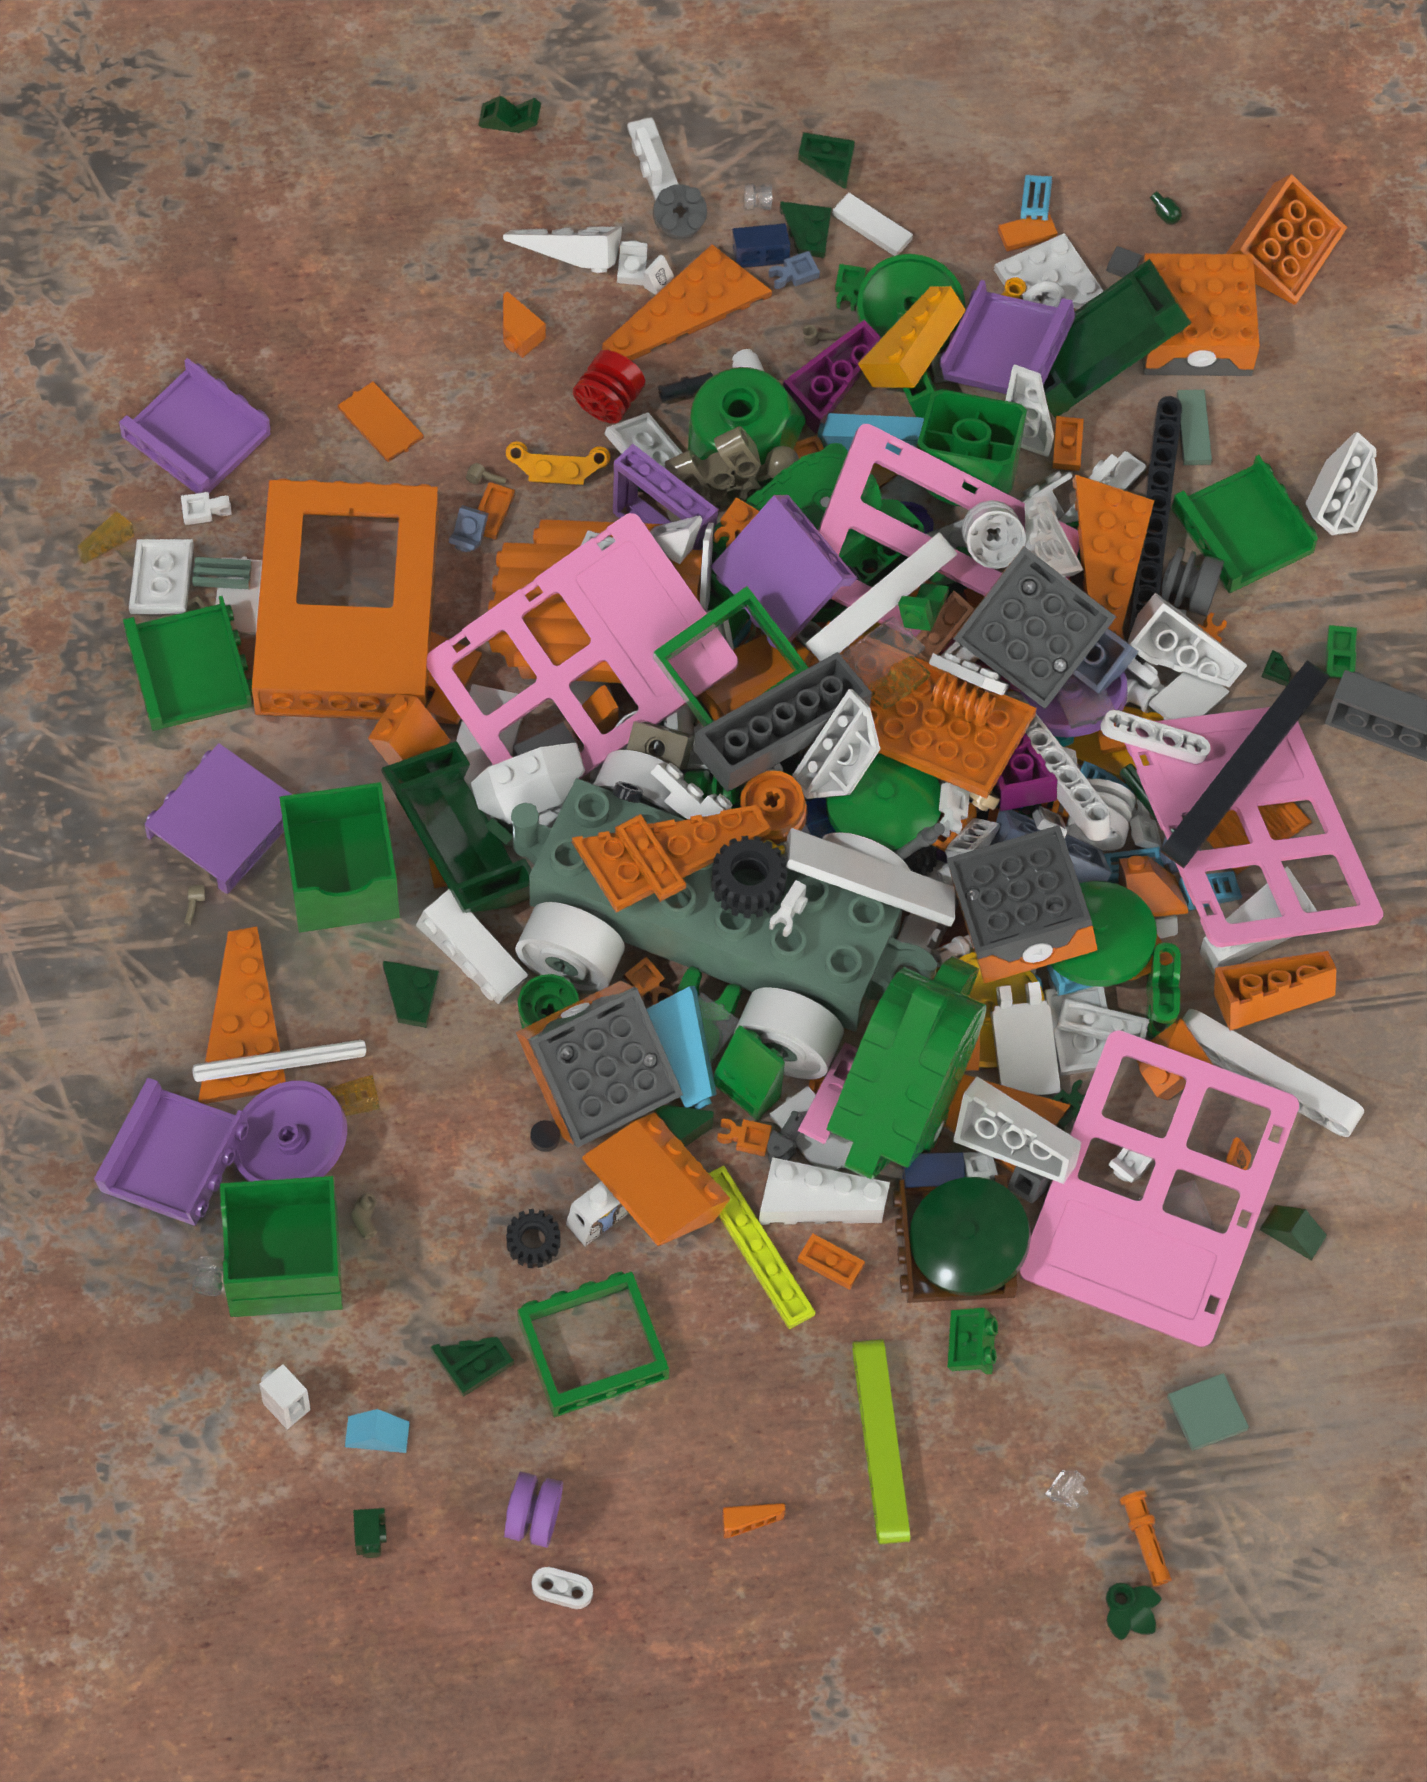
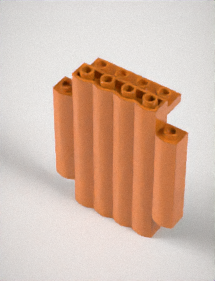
M541 519L539 528H535L533 532L534 543L504 542L502 551H498L496 556V565L499 571L498 575H494L492 580V589L496 593L494 600L489 601L488 611L579 548L588 530L600 534L614 522ZM644 523L649 532L654 527L663 525ZM692 550L680 564L671 559L669 560L700 603L703 550ZM537 586L525 596L530 602L542 594L543 591ZM558 593L546 599L523 617L524 623L555 666L561 665L591 642L588 633L563 597ZM501 631L488 640L491 651L493 653H501V656L505 657L508 667L518 668L521 679H537L536 674L507 632ZM606 661L599 663L575 680L621 683Z

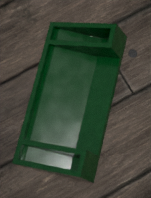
M1150 259L1074 312L1075 319L1043 384L1048 410L1056 419V416H1060L1070 410L1078 402L1191 324L1184 309Z
M457 741L382 767L381 772L463 913L508 908L530 899L529 875L532 869L526 858L513 863L499 838L485 827L489 821L484 812L478 809L476 799L464 780L470 763Z

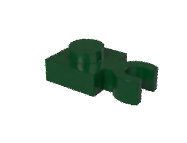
M1081 1079L1073 1084L1070 1094L1062 1089L1052 1098V1100L1071 1105L1070 1109L1057 1124V1127L1063 1131L1077 1119L1081 1108L1080 1104L1083 1103L1085 1095L1078 1092V1089L1083 1084Z

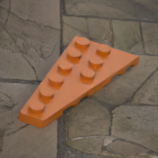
M712 244L603 342L602 350L618 352L633 361L650 353L651 349L666 343L668 345L685 333L690 335L726 318V315L738 309L742 311L750 307L751 303L763 299L764 301L772 297V290Z
M257 926L228 931L205 1063L280 1052ZM284 1069L202 1081L198 1102L209 1104L258 1095L274 1085L286 1082Z

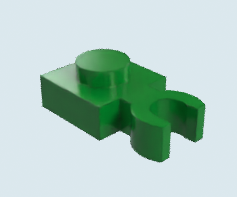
M839 264L835 292L839 293L836 297L837 309H840L843 301L851 303L850 311L856 309V296H858L861 283L865 278L866 268Z

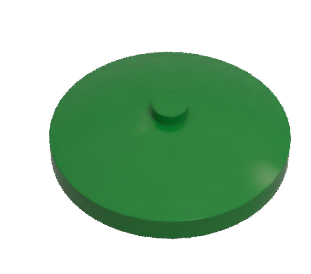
M918 254L896 255L875 265L863 279L857 297V316L859 323L865 320L882 338L930 287L951 286L966 310L964 292L955 275L937 260ZM960 320L958 321L952 332L957 330L960 324ZM952 332L950 333V335L948 336V338L946 339L938 353L945 349L947 346H949L950 336Z
M878 753L850 795L826 797V811L831 825L837 833L859 835L871 839L895 852L916 838L919 831L925 827H932L939 822L941 815L939 810L941 787L936 777Z
M1104 881L1079 883L1091 917L1098 950L1050 964L1051 967L1063 977L1086 986L1105 987L1130 980L1147 966L1156 946L1157 927L1150 908L1136 893L1118 884Z

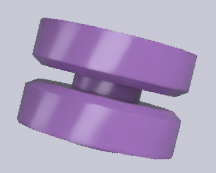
M520 1471L507 1508L504 1537L521 1541L527 1533L529 1524H531V1544L548 1548L559 1511L563 1481L547 1478L542 1483L539 1495H536L538 1488L537 1476Z

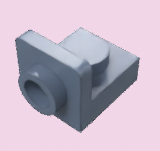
M462 505L459 508L454 533L449 537L448 543L454 544L456 549L464 552H471V550L477 549L482 543L489 513Z

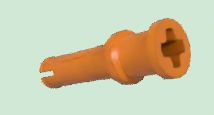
M1136 1491L1123 1496L1119 1501L1121 1505L1125 1506L1130 1521L1128 1527L1132 1532H1135L1152 1585L1154 1587L1161 1586L1172 1581V1578L1167 1569L1153 1527L1155 1525V1517L1150 1515L1145 1501L1147 1497L1146 1491Z

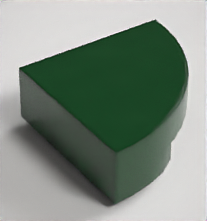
M1272 650L1261 677L1287 686L1290 682L1291 672L1281 654Z

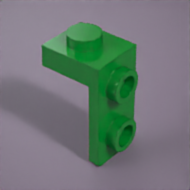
M923 583L916 597L901 596L898 606L904 628L931 631L949 593L948 586Z

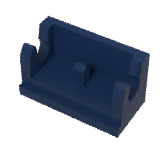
M786 223L732 228L735 262L742 268L784 264V259L790 258V241Z
M963 1152L920 1154L911 1163L909 1168L902 1166V1179H904L905 1188L938 1187L950 1180L965 1177Z

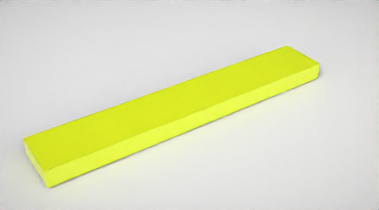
M723 1165L708 1173L730 1197V1201L719 1214V1218L788 1329L790 1330L815 1316V1310L725 1166Z

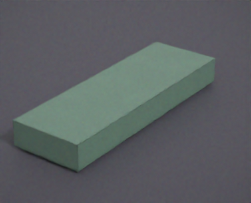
M1177 390L1176 397L1182 404L1180 437L1183 465H1211L1212 456L1205 390Z

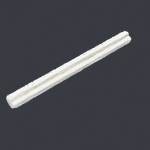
M355 1040L199 1063L193 1065L192 1073L194 1080L199 1082L354 1059L366 1055V1045L363 1040Z

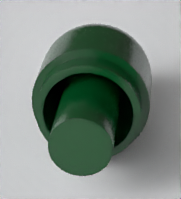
M1158 191L1151 195L1150 199L1156 205V214L1163 222L1174 225L1180 221L1182 211L1173 199L1169 197L1164 198Z

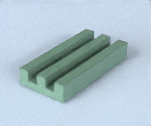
M195 557L192 584L198 587L249 589L252 568L251 560ZM200 575H214L223 578L200 577ZM228 576L244 577V579H228Z

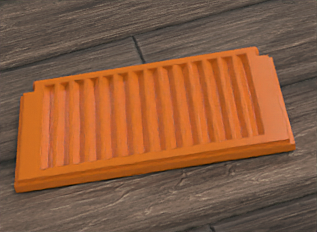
M1294 802L1257 806L1273 840L1290 839L1312 823ZM1229 810L1206 839L1214 849L1250 844L1239 816L1234 810ZM1249 866L1236 867L1231 869L1238 875L1239 873L1247 869Z

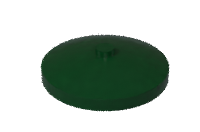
M962 1177L941 1184L922 1200L912 1218L909 1240L911 1252L918 1268L932 1284L952 1294L975 1296L989 1293L1002 1287L1017 1274L1028 1255L1031 1232L1025 1210L1010 1190L990 1179Z

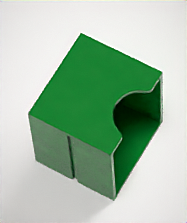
M381 782L279 796L299 933L400 918L397 878Z
M322 1176L220 1183L224 1242L223 1278L230 1317L343 1310L338 1208L334 1177Z

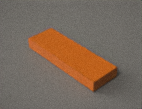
M641 814L615 827V833L660 902L686 888V882Z

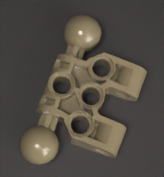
M738 426L714 438L718 452L710 455L707 459L701 460L692 450H688L665 461V468L717 509H720L721 504L731 505L736 497L745 502L747 495L752 494L753 489H762L764 487V480L775 477L784 468H788L799 460V457L790 447H774L767 454L765 464L761 465L757 445L741 426ZM667 509L666 513L670 522L681 520Z

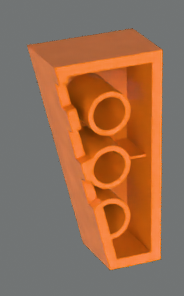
M1329 951L1215 968L1214 996L1231 1031L1335 996L1337 968Z

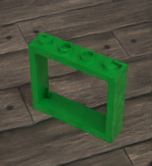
M748 586L653 652L654 661L703 727L712 723L713 720L669 663V660L746 607L794 671L767 691L809 668Z
M632 1271L625 1274L624 1272H616L611 1274L607 1280L598 1283L589 1281L579 1286L577 1290L568 1293L567 1291H559L551 1295L550 1299L538 1302V1300L529 1301L523 1304L520 1309H517L519 1325L554 1418L669 1379V1366ZM627 1289L654 1362L558 1394L532 1321Z

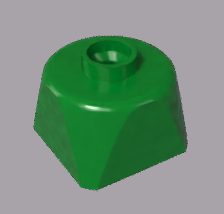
M750 367L730 368L709 378L698 390L690 413L688 450H692L699 459L705 460L710 455L718 452L714 442L715 437L741 426L757 445L760 463L763 465L765 464L767 454L774 447L786 446L794 449L806 418L782 384L769 373ZM772 477L763 481L764 487L773 480Z
M944 389L931 393L917 448L1009 494L1015 481L1027 410L1019 403ZM963 482L962 488L975 494L978 488ZM924 488L929 494H931L935 498L951 505L960 506Z

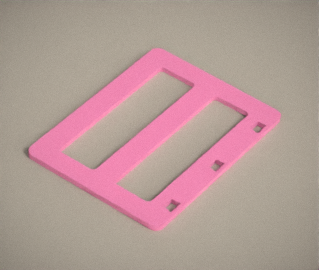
M863 424L856 430L818 529L819 533L838 555L848 529H853L907 557H910L932 538L862 502L861 495L873 463H877L967 510H970L980 502L990 500L1003 502L1014 510L1024 527V531L1025 503L871 424ZM887 442L901 449L899 455L885 449ZM963 482L978 488L975 494L962 488ZM1059 521L1077 556L1080 548L1078 531ZM954 549L958 554L937 572L985 596L1002 573L993 568L984 567L973 558ZM855 580L851 586L840 587L830 599L850 607L872 587ZM898 605L877 621L912 640L921 631L919 629L904 628ZM952 638L940 654H943L956 640ZM980 659L975 663L982 666V668L994 670ZM1001 676V680L1010 683V689L1022 692L1011 682H1009L1007 679Z

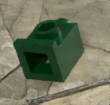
M385 1508L353 1510L356 1555H362L364 1558L380 1557L381 1543H387L386 1524H380L386 1523Z

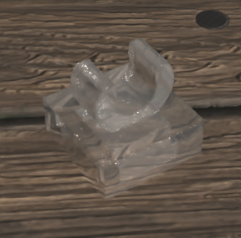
M1062 1470L1046 1492V1495L1053 1502H1063L1068 1507L1078 1508L1080 1505L1074 1500V1495L1078 1493L1079 1495L1087 1496L1088 1490L1082 1485L1086 1478L1079 1471Z

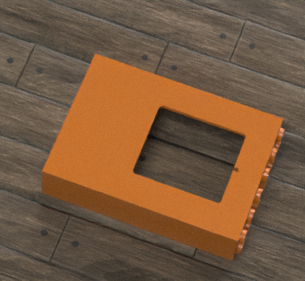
M284 478L269 480L252 679L255 715L380 720L396 694L418 697L425 708H427L429 672L427 669V654L430 652L439 527L438 487L427 484L409 486L400 483L384 485L372 482L360 484L344 481H291ZM304 515L399 519L394 599L391 608L305 605L297 603Z

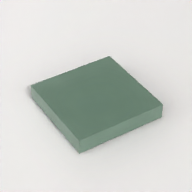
M1224 1373L1171 1392L1167 1396L1192 1451L1245 1432L1249 1428Z

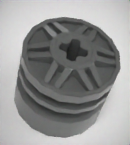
M1178 547L1176 554L1169 561L1161 586L1162 598L1169 603L1172 593L1177 594L1174 604L1176 608H1179L1184 597L1189 598V612L1207 617L1224 561L1206 556L1201 566L1195 565L1196 552L1192 551L1188 562H1184L1182 560L1185 548Z

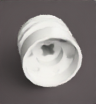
M993 500L980 502L971 508L964 518L962 534L965 545L974 560L984 567L993 569L1007 567L1020 549L1025 546L1026 536L1024 527L1014 510L1003 502ZM990 527L996 529L997 534H988L987 529Z
M1087 779L1110 810V834L1101 841L1090 840L1084 835L1070 815L1066 827L1067 834L1102 851L1121 849L1125 844L1128 834V822L1132 818V810L1136 803L1135 795L1128 788L1113 781Z

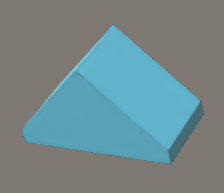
M379 1409L348 1416L345 1447L406 1453L410 1422Z

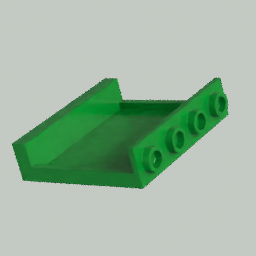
M1260 455L1255 456L1252 466L1188 496L1183 490L1174 495L1171 509L1204 558L1211 556L1224 561L1219 580L1229 594L1314 553L1318 541L1315 529L1312 526H1308L1299 506L1292 503L1285 486L1282 483L1279 484L1274 477L1271 466L1264 462Z
M223 595L218 596L219 604L164 618L139 624L135 623L134 617L123 619L125 634L152 731L252 707V679L246 680L244 671H248L245 654L239 655L237 646H241L238 629L232 630L230 622L234 621L233 611L230 604L225 605Z

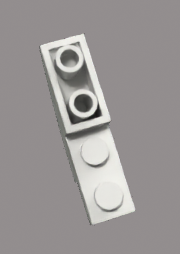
M664 762L657 764L650 772L671 792L664 802L686 819H690V816L702 815L704 817L720 814L721 811L729 810L733 806L721 794L718 796L711 794L704 799L702 797L704 795L702 790L695 784H688L681 778L682 772L672 763L667 764Z

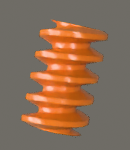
M945 671L934 686L931 702L934 701L936 708L944 706V710L947 713H951L954 710L955 716L958 718L965 715L967 722H972L975 719V724L978 727H982L986 724L993 711L996 697L992 701L989 700V690H986L979 696V686L977 685L971 691H968V681H965L959 687V678L957 676L948 682V672Z

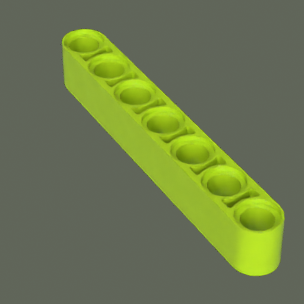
M884 1340L852 1342L853 1361L877 1541L879 1545L910 1542L908 1512Z

